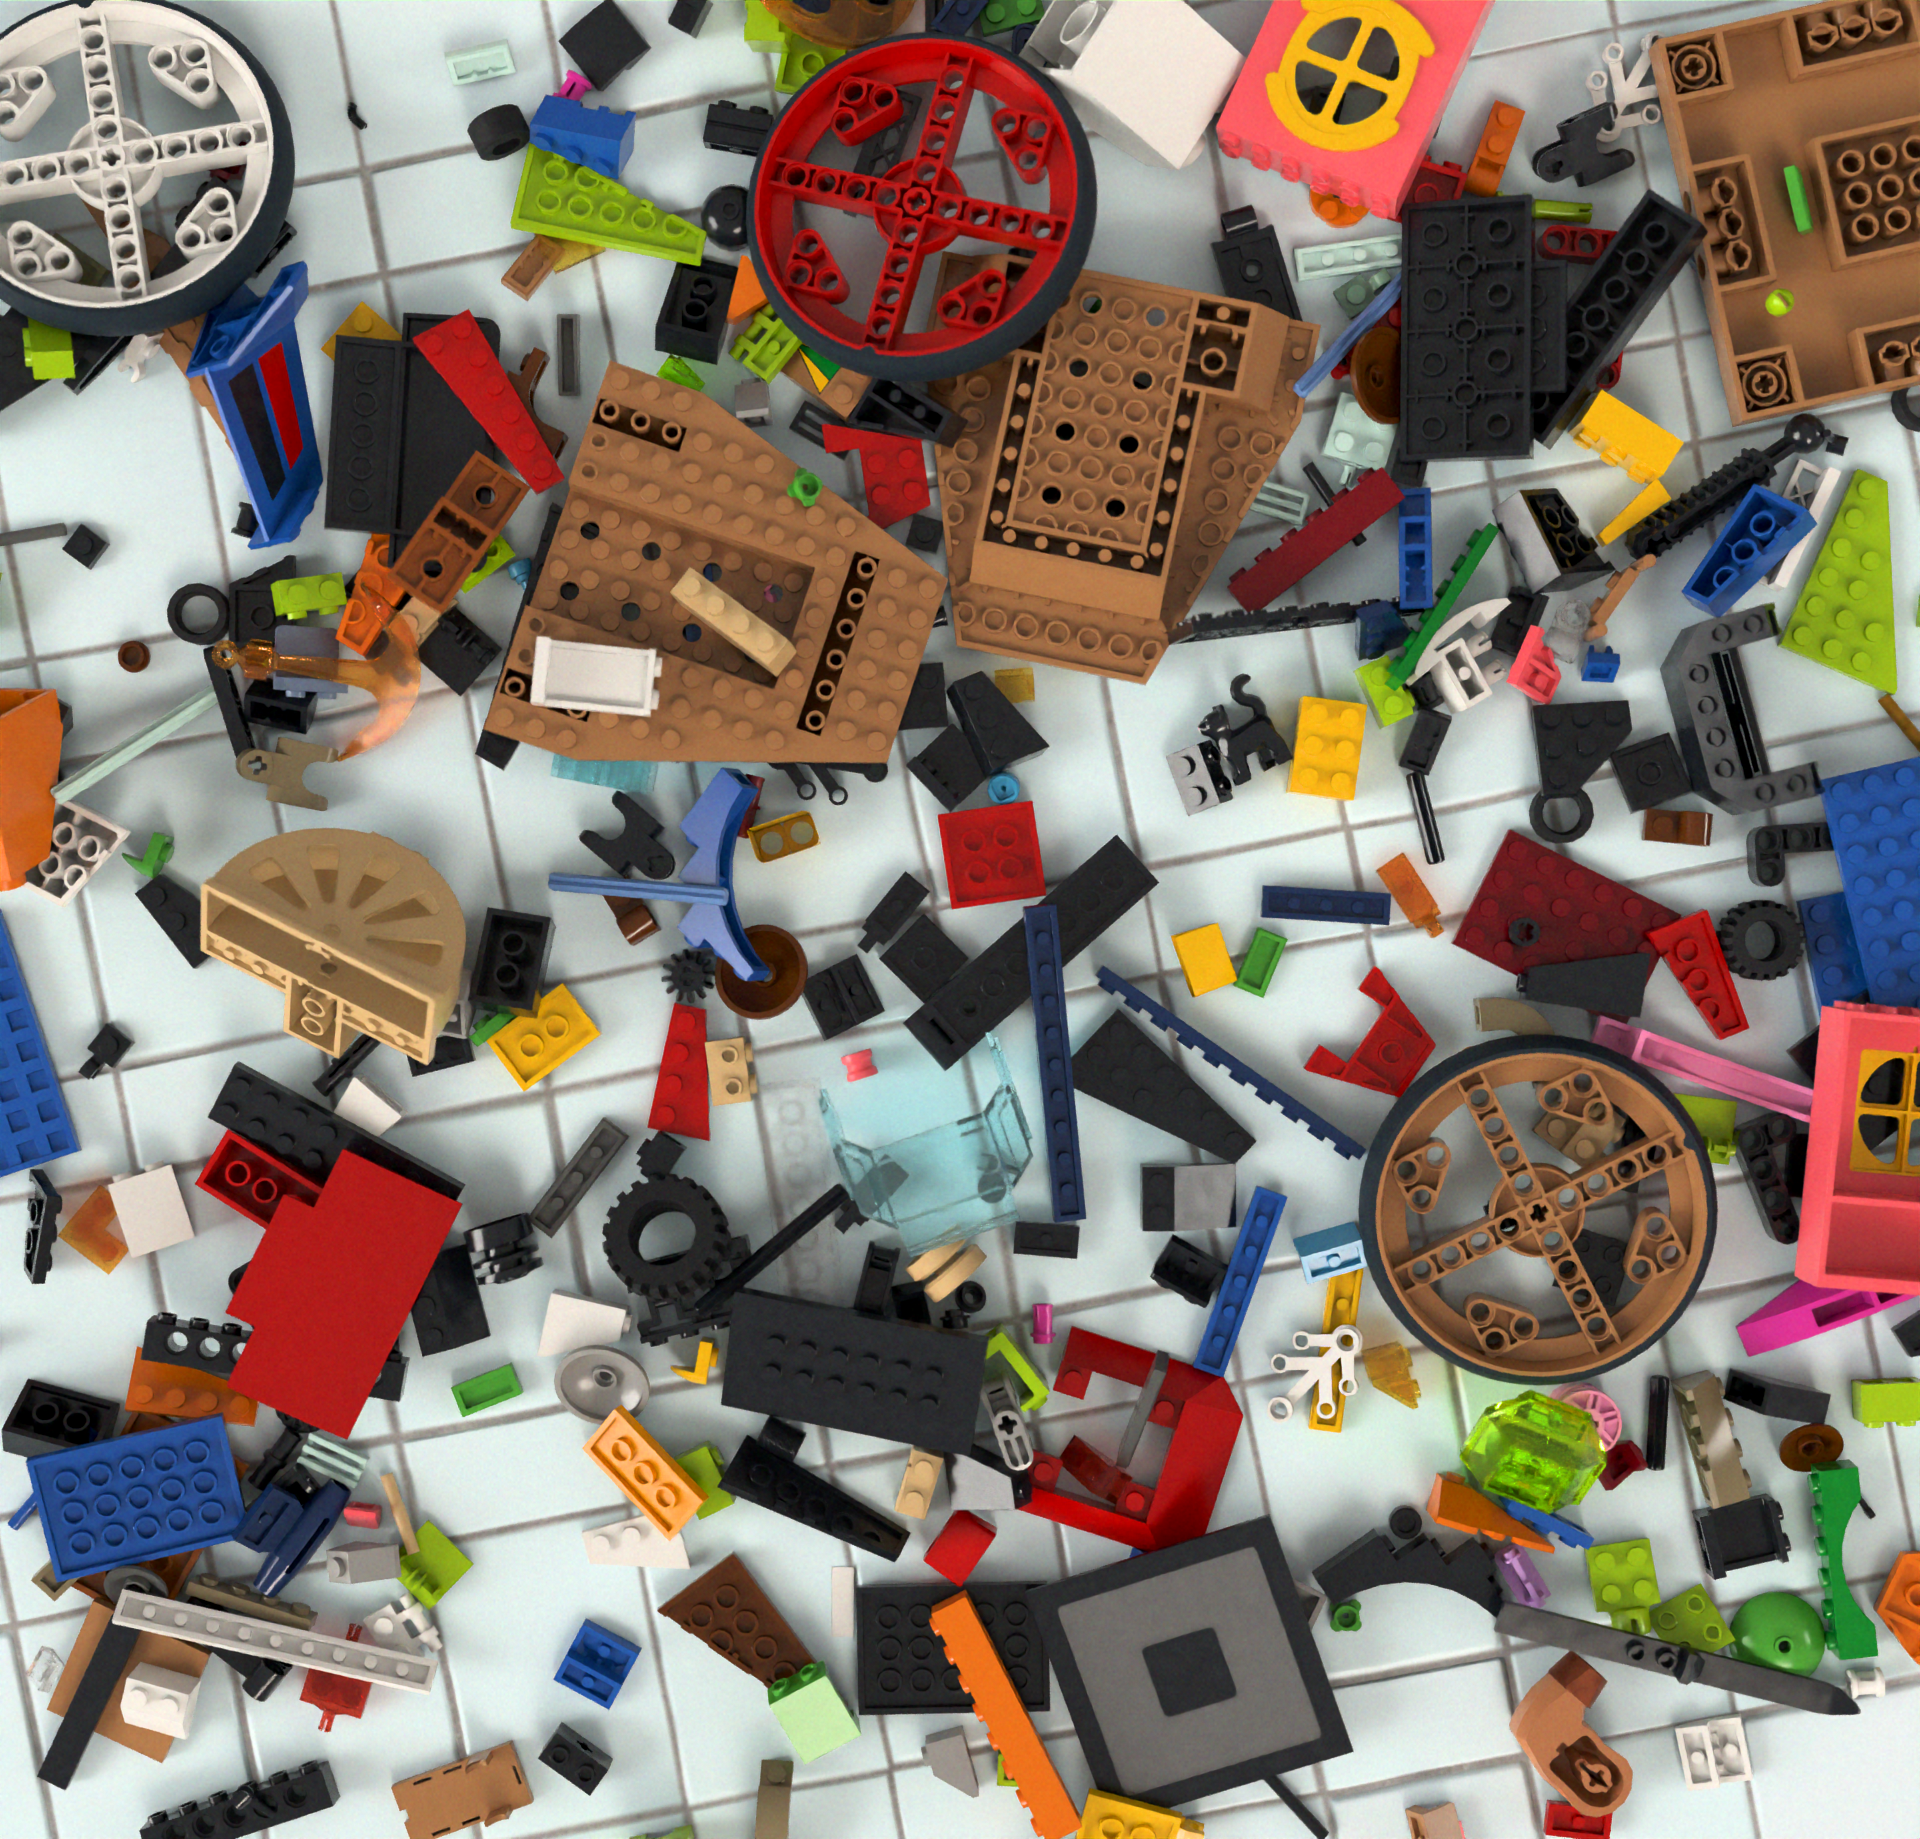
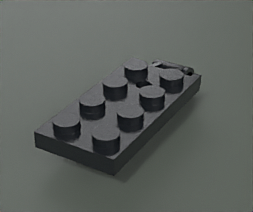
M1251 204L1221 213L1220 221L1226 240L1212 242L1210 246L1226 297L1259 303L1290 317L1289 319L1303 321L1274 226L1270 224L1258 230L1256 213ZM1255 265L1258 268V274L1249 276L1246 272L1247 266Z

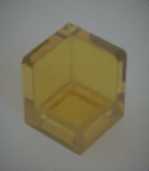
M1033 668L994 670L995 686L1011 703L1035 701Z

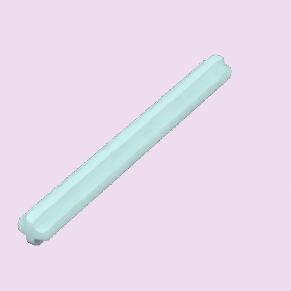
M212 685L206 687L52 787L50 790L52 796L59 804H64L218 704L214 687Z

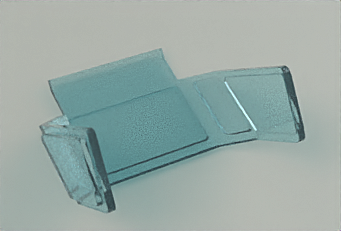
M991 1031L985 1033L1001 1084L983 1112L869 1150L846 1140L839 1115L827 1089L820 1090L822 1098H819L818 1102L830 1144L851 1201H856L862 1216L891 1228L899 1229L910 1258L1021 1220L1011 1190L1014 1189L1033 1158L1028 1141L1033 1138L998 1037L993 1039Z

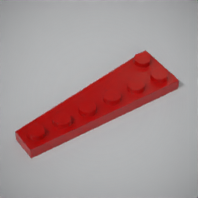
M469 309L412 338L418 350L445 380L452 392L462 401L474 419L491 437V440L505 454L508 461L536 495L565 480L563 473Z

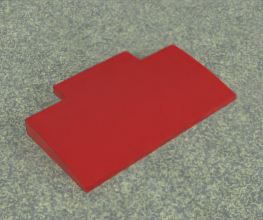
M346 1148L342 1149L314 1207L288 1194H284L225 1312L254 1326L226 1387L347 1440L463 1203Z

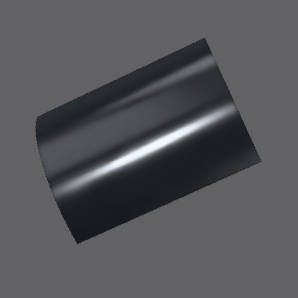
M257 675L244 696V721L306 735L315 715L318 702L317 692L306 691L305 698L285 697L286 690L273 689L272 678Z

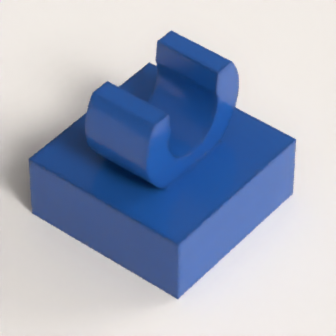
M1590 645L1581 668V681L1613 683L1620 666V655L1614 654L1611 646H1607L1604 653H1597L1594 651V645Z

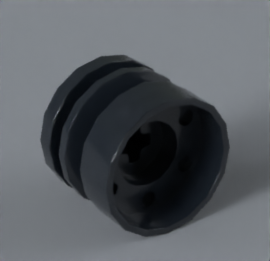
M528 1212L492 1221L463 1232L468 1252H484L485 1258L473 1264L474 1270L487 1267L490 1270L476 1277L478 1285L510 1282L527 1276L534 1269L544 1265L542 1257L530 1259L526 1257V1255L539 1250L538 1244L523 1245L521 1241L534 1233Z

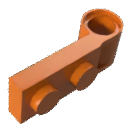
M1495 100L1473 161L1467 171L1468 176L1463 188L1464 191L1482 198L1494 197L1526 111Z

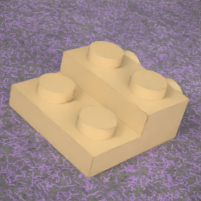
M1573 1082L1575 1088H1582L1577 1083ZM1560 1094L1556 1097L1553 1103L1558 1100ZM1596 1102L1590 1105L1588 1109L1589 1116L1597 1117L1601 1115L1604 1108L1603 1103ZM1613 1110L1610 1122L1604 1126L1596 1127L1546 1111L1532 1131L1577 1166L1583 1168L1606 1156L1603 1150L1610 1141L1615 1144L1623 1136L1626 1129L1622 1125L1626 1120Z

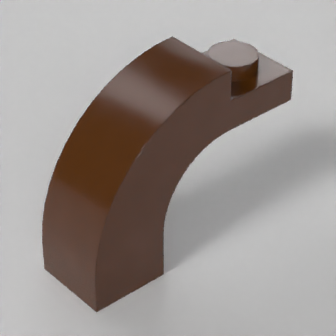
M534 347L532 353H527L521 362V376L508 371L507 377L557 463L569 437L564 432L542 422L535 412V390L550 361V357L546 352Z

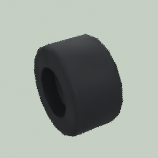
M513 104L500 105L483 112L469 124L467 130L480 158L486 161L499 160L522 149L530 141V129L519 107Z

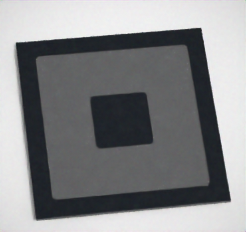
M1270 1514L1035 1587L1025 1592L1097 1790L1163 1808H1170L1354 1752Z

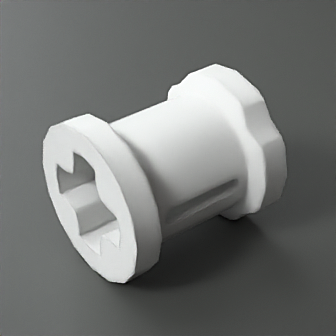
M1875 1667L1872 1671L1855 1672L1853 1669L1845 1671L1846 1691L1851 1699L1865 1694H1875L1877 1697L1885 1695V1679L1880 1667Z

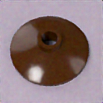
M1821 1423L1807 1424L1794 1429L1783 1438L1779 1446V1456L1782 1463L1789 1469L1798 1472H1811V1463L1836 1461L1843 1451L1844 1441L1840 1432L1830 1425Z

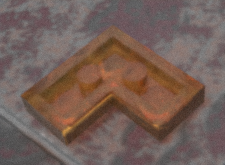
M101 1184L57 1235L108 1275L129 1251L127 1245L106 1230V1227L116 1217L117 1213L110 1191Z

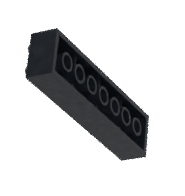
M1651 189L1647 190L1568 300L1567 392L1534 394V440L1549 450L1557 442L1708 233L1702 222Z

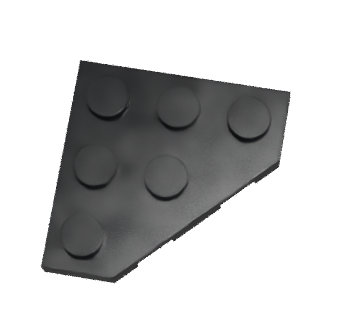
M1628 700L1532 706L1530 711L1541 799L1574 798L1592 775L1609 759L1616 748L1625 741L1632 731Z

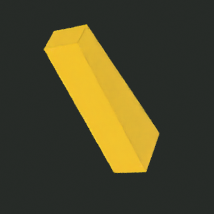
M1658 478L1649 483L1595 536L1601 547L1616 539L1672 499Z

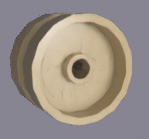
M957 1222L930 1240L905 1268L915 1282L922 1281L933 1272L935 1273L926 1283L924 1292L934 1303L939 1302L956 1289L987 1258V1255L977 1244H971L957 1253L966 1242L968 1236Z

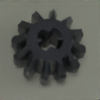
M684 949L682 952L683 961L674 953L671 955V959L676 966L667 963L663 965L665 970L672 973L671 976L661 977V981H672L673 985L666 989L667 994L674 992L676 989L679 990L676 995V1001H682L686 992L688 1002L694 1003V991H696L701 999H704L707 995L702 986L708 989L714 988L715 984L707 981L706 977L715 976V970L706 972L704 969L712 963L710 958L704 960L701 964L699 963L702 956L701 951H696L691 960L689 950ZM686 967L692 968L690 972H696L697 978L691 981V985L686 984L687 980L682 981L681 974L686 972Z

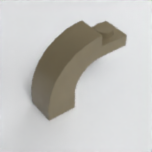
M1499 997L1473 998L1477 1031L1510 1030L1517 1035H1556L1550 1024L1541 1014L1521 1002ZM1532 1081L1533 1089H1536L1542 1081Z
M762 1759L757 1798L755 1839H789L794 1761Z

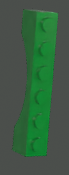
M1849 1459L1811 1463L1812 1474H1808L1807 1480L1811 1494H1814L1815 1505L1811 1506V1516L1814 1525L1818 1527L1819 1537L1814 1538V1545L1817 1555L1821 1556L1822 1568H1818V1580L1821 1588H1824L1825 1599L1821 1600V1609L1824 1618L1828 1619L1829 1630L1824 1633L1827 1649L1831 1650L1839 1660L1878 1656L1875 1624L1861 1611L1854 1601L1847 1586L1842 1565V1545L1845 1530L1852 1512L1861 1500L1858 1467Z

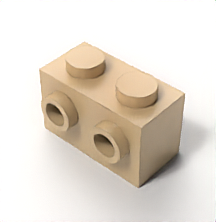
M745 1036L705 1042L713 1106L752 1101L753 1094L758 1093L756 1074L750 1075L749 1062L754 1061L752 1042L746 1043Z

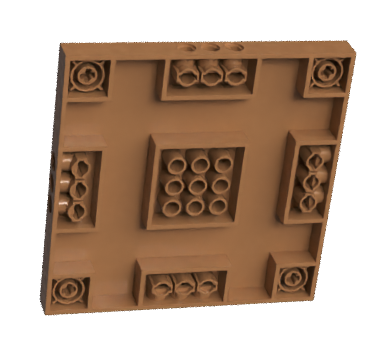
M1830 0L1657 39L1648 52L1683 208L1686 213L1702 222L1708 231L1705 238L1694 251V258L1732 427L1919 386L1920 0ZM1793 165L1801 170L1814 226L1813 232L1801 235L1797 230L1783 168ZM1779 288L1788 289L1794 296V306L1791 311L1783 316L1770 314L1765 304L1768 295ZM1777 294V296L1783 301L1784 305L1787 308L1788 304L1785 302V300L1782 298L1780 294Z

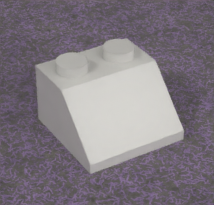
M140 1662L127 1677L120 1708L125 1723L186 1740L189 1736L202 1679Z

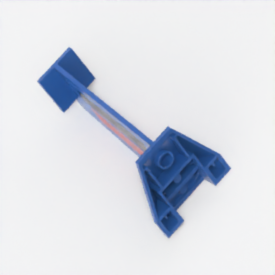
M304 261L282 267L264 297L259 298L243 283L220 304L208 310L185 373L189 378L205 374L259 523L258 528L247 545L251 550L294 541L301 532L300 527L304 519L314 509L313 503L320 493L318 490L323 482L294 318L309 295L308 266Z

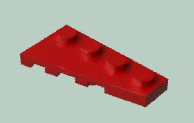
M674 1003L647 1128L706 1141L711 1140L708 1092L709 1073L705 1042L708 1041L707 1009Z

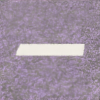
M832 1567V1637H854V1567Z

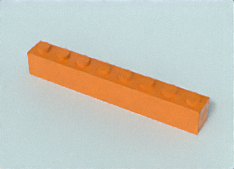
M966 1589L932 1606V1617L929 1618V1623L936 1636L942 1635L947 1645L943 1647L949 1663L951 1665L957 1664L961 1672L958 1680L966 1694L971 1692L976 1702L972 1704L978 1720L980 1723L985 1721L989 1727L990 1732L987 1733L988 1740L994 1751L1000 1749L1005 1759L1001 1762L1002 1767L1009 1780L1015 1779L1019 1787L1016 1790V1794L1022 1807L1030 1808L1034 1816L1030 1821L1038 1837L1043 1835L1045 1839H1060L1082 1828L1081 1816Z

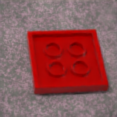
M1033 801L938 815L952 910L1047 895Z

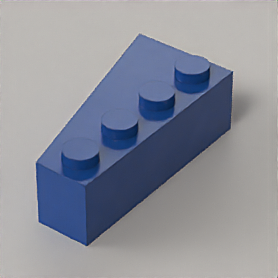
M1753 484L1681 592L1692 606L1715 618L1721 617L1817 526V522L1808 509L1759 485Z

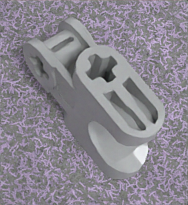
M1007 1369L1001 1370V1376L983 1381L981 1398L989 1412L1006 1465L1013 1470H1024L1033 1461V1444L1022 1412L1018 1406ZM1008 1415V1418L1012 1420V1422L1007 1423L1005 1419H1002V1417Z

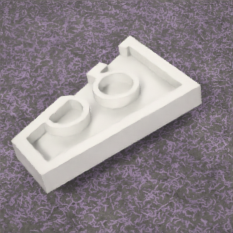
M645 1514L586 1529L581 1533L590 1564L691 1569V1562L682 1530L669 1541Z

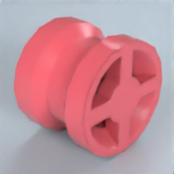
M871 1048L841 1057L842 1064L847 1066L848 1074L846 1077L848 1082L878 1073L877 1067L872 1065L871 1062L873 1055Z

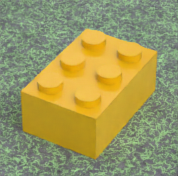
M1603 390L1588 400L1568 431V434L1574 437L1572 440L1575 444L1586 450L1592 448L1601 454L1599 458L1612 467L1618 465L1628 471L1626 475L1639 484L1644 482L1649 484L1661 477L1684 443Z
M1310 696L1299 698L1291 753L1293 759L1290 760L1286 793L1347 802L1354 800L1367 704Z

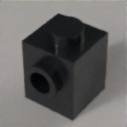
M658 1131L652 1141L648 1138L645 1139L636 1153L641 1157L636 1164L642 1168L640 1173L646 1178L657 1174L660 1179H665V1175L671 1173L687 1147L664 1131Z

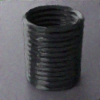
M769 1415L755 1444L792 1463L807 1433L796 1426L794 1427V1425L788 1424V1422L785 1423V1421L776 1416Z

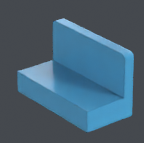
M1354 1222L1293 1239L1307 1284L1368 1267L1362 1238Z

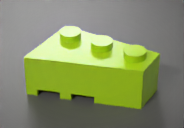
M745 0V9L748 12L747 22L744 24V42L749 45L752 52L791 53L793 0Z

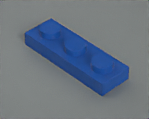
M1506 1487L1503 1488L1498 1497L1506 1507L1504 1511L1508 1515L1519 1521H1522L1523 1517L1532 1521L1531 1525L1544 1534L1548 1535L1552 1531L1560 1535L1558 1539L1572 1548H1576L1579 1545L1589 1550L1594 1541V1538L1584 1527Z

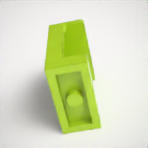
M999 1323L984 1335L990 1337L986 1360L998 1350L1002 1352L1030 1388L1019 1397L1020 1408L1023 1412L1030 1408L1032 1411H1035L1048 1400L1046 1397L1050 1393L1048 1382L1004 1325Z

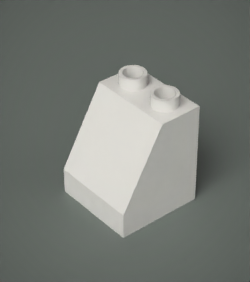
M1053 0L1019 54L1020 57L1036 67L1057 87L1069 102L1082 124L1146 166L1174 170L1190 165L1203 151L1206 138L1202 133L1214 114L1224 110L1237 82L1236 79L1247 60L1183 0ZM1045 61H1047L1048 63H1047L1046 67H1045V68H1042L1043 65H1044V63H1045Z

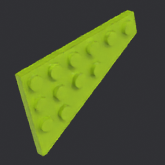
M1856 469L1853 472L1777 646L1886 694L1895 695L1897 691L1888 482L1865 471Z

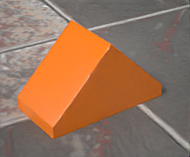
M741 255L727 314L728 322L732 325H737L763 309L769 303L761 288L753 264L748 256Z

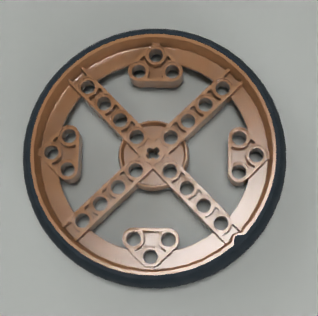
M1531 1034L1490 1040L1467 1048L1427 1071L1407 1089L1382 1122L1370 1147L1360 1185L1358 1214L1364 1255L1372 1278L1382 1298L1395 1317L1416 1339L1451 1364L1473 1374L1512 1384L1541 1386L1585 1380L1609 1372L1649 1349L1669 1331L1693 1300L1706 1274L1716 1237L1718 1205L1712 1164L1704 1141L1686 1109L1665 1084L1635 1061L1605 1046L1561 1035ZM1582 1073L1589 1076L1587 1086L1581 1089L1575 1088L1573 1085L1575 1077ZM1542 1081L1536 1088L1535 1096L1536 1100L1545 1110L1596 1127L1604 1126L1610 1122L1613 1116V1109L1610 1104L1612 1102L1637 1123L1646 1137L1571 1174L1551 1164L1530 1163L1492 1089L1518 1082ZM1552 1088L1559 1089L1560 1096L1556 1102L1546 1103L1544 1101V1094L1547 1090ZM1477 1089H1484L1487 1092L1485 1101L1479 1104L1471 1102L1472 1092ZM1596 1102L1603 1103L1602 1114L1597 1117H1590L1588 1114L1590 1105ZM1465 1103L1503 1177L1496 1184L1491 1194L1488 1215L1412 1252L1406 1229V1201L1409 1207L1419 1214L1429 1213L1434 1209L1451 1161V1152L1442 1139L1430 1137V1135L1448 1115ZM1496 1117L1501 1119V1127L1497 1131H1486L1485 1124L1490 1118ZM1654 1145H1660L1662 1148L1661 1155L1654 1160L1648 1159L1647 1151ZM1435 1146L1441 1147L1443 1155L1439 1160L1431 1161L1427 1159L1429 1149ZM1504 1147H1515L1516 1154L1511 1160L1500 1159V1152ZM1623 1160H1631L1633 1163L1632 1169L1626 1174H1619L1617 1171L1619 1163ZM1404 1161H1410L1415 1165L1413 1172L1409 1175H1401L1397 1172L1398 1166ZM1663 1169L1669 1193V1218L1657 1207L1650 1206L1641 1210L1637 1216L1622 1261L1623 1270L1629 1278L1637 1284L1644 1285L1627 1304L1613 1315L1608 1316L1572 1243L1577 1239L1584 1225L1586 1206ZM1596 1174L1603 1176L1601 1186L1598 1188L1588 1187V1180L1591 1176ZM1520 1175H1528L1531 1178L1530 1184L1526 1188L1518 1189L1514 1185L1516 1178ZM1422 1189L1429 1192V1197L1424 1203L1419 1204L1412 1201L1413 1194L1417 1190ZM1564 1189L1574 1190L1573 1199L1567 1203L1560 1202L1558 1199L1560 1192ZM1539 1204L1542 1214L1539 1216H1535L1533 1213V1206ZM1653 1217H1660L1662 1220L1660 1227L1654 1231L1647 1230L1648 1221ZM1505 1218H1514L1516 1220V1225L1511 1231H1502L1500 1229V1224ZM1484 1232L1487 1234V1239L1482 1245L1476 1246L1471 1244V1238L1475 1233ZM1550 1232H1557L1560 1235L1558 1242L1554 1245L1544 1244V1238ZM1452 1246L1458 1249V1254L1454 1259L1445 1260L1441 1257L1443 1250L1447 1247ZM1505 1246L1522 1256L1533 1258L1545 1257L1581 1331L1557 1337L1535 1338L1539 1332V1324L1529 1308L1481 1292L1471 1293L1463 1301V1310L1467 1317L1465 1318L1446 1304L1429 1283ZM1666 1246H1675L1676 1253L1672 1258L1663 1259L1661 1257L1662 1250ZM1570 1260L1574 1262V1267L1569 1273L1564 1274L1558 1271L1559 1265L1563 1261ZM1645 1260L1647 1262L1643 1272H1632V1266L1636 1261ZM1418 1261L1429 1263L1428 1270L1423 1274H1416L1412 1271L1414 1264ZM1587 1289L1589 1292L1584 1301L1577 1302L1573 1300V1295L1577 1290ZM1478 1303L1487 1305V1310L1483 1315L1474 1316L1471 1314V1309L1474 1305ZM1526 1317L1530 1319V1325L1526 1329L1517 1330L1514 1328L1519 1318ZM1600 1317L1603 1319V1324L1600 1328L1596 1330L1588 1329V1323L1592 1318ZM1489 1333H1501L1500 1341L1496 1344L1485 1342Z

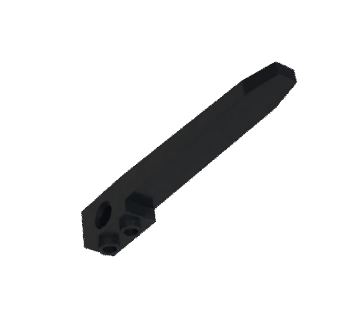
M214 175L209 182L205 181L201 184L196 192L194 201L189 206H184L178 212L174 225L178 230L210 189L219 187L228 190L236 205H238L241 195ZM220 205L216 208V211H223L228 205ZM200 240L191 241L188 247L196 246ZM177 242L150 273L151 281L175 272L190 263L184 257ZM134 335L98 336L75 365V378H66L63 382L64 385L78 396L130 344Z

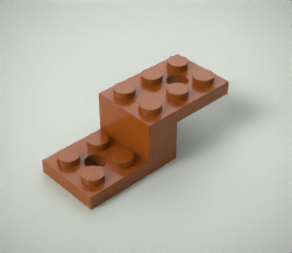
M476 450L444 497L441 496L386 576V579L442 616L531 487ZM480 488H489L494 493V501L490 504H481L476 498V492ZM431 560L437 561L442 567V573L439 577L430 578L425 575L423 565Z

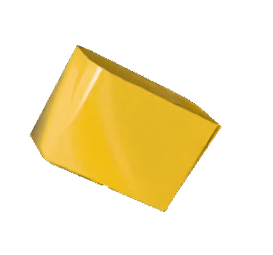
M799 811L749 828L751 831L747 830L756 858L762 863H767L821 844L813 818L810 816L811 813ZM797 822H807L813 829L812 839L805 844L796 843L791 837V828ZM768 832H776L783 839L782 849L776 854H768L761 847V839Z
M1218 923L1208 924L1171 935L1192 997L1200 996L1237 981V976Z

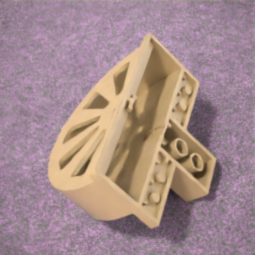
M338 828L304 829L273 836L248 847L229 860L213 878L208 877L202 884L200 951L285 993L284 1032L340 1059L359 1034V1031L426 1065L430 1063L435 1053L436 1037L448 1022L457 1003L464 962L466 931L462 910L456 896L443 877L429 864L428 858L422 856L417 851H412L394 842L389 837H383L373 831L365 833Z

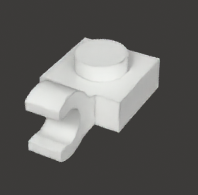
M159 330L134 335L123 354L126 358L118 365V371L120 373L127 371L131 366L134 370V375L130 381L133 383L141 381L146 375L144 360L151 359L159 351V341L164 332Z

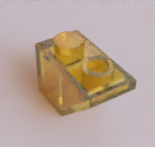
M1395 1341L1361 1350L1370 1384L1411 1409L1419 1408L1416 1398L1421 1397V1392L1417 1380H1411L1408 1367H1412L1413 1363L1408 1348L1403 1349L1402 1345Z

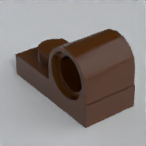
M1645 809L1642 840L1708 847L1711 841L1713 814Z
M629 875L623 877L625 879H631ZM602 895L615 915L619 929L630 945L635 946L662 930L643 898Z

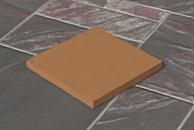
M99 1597L93 1600L47 1710L65 1717L105 1628L115 1612L116 1605ZM142 1630L95 1732L163 1763L175 1736L125 1723L120 1706L127 1677L140 1662L201 1679L212 1651L192 1641Z

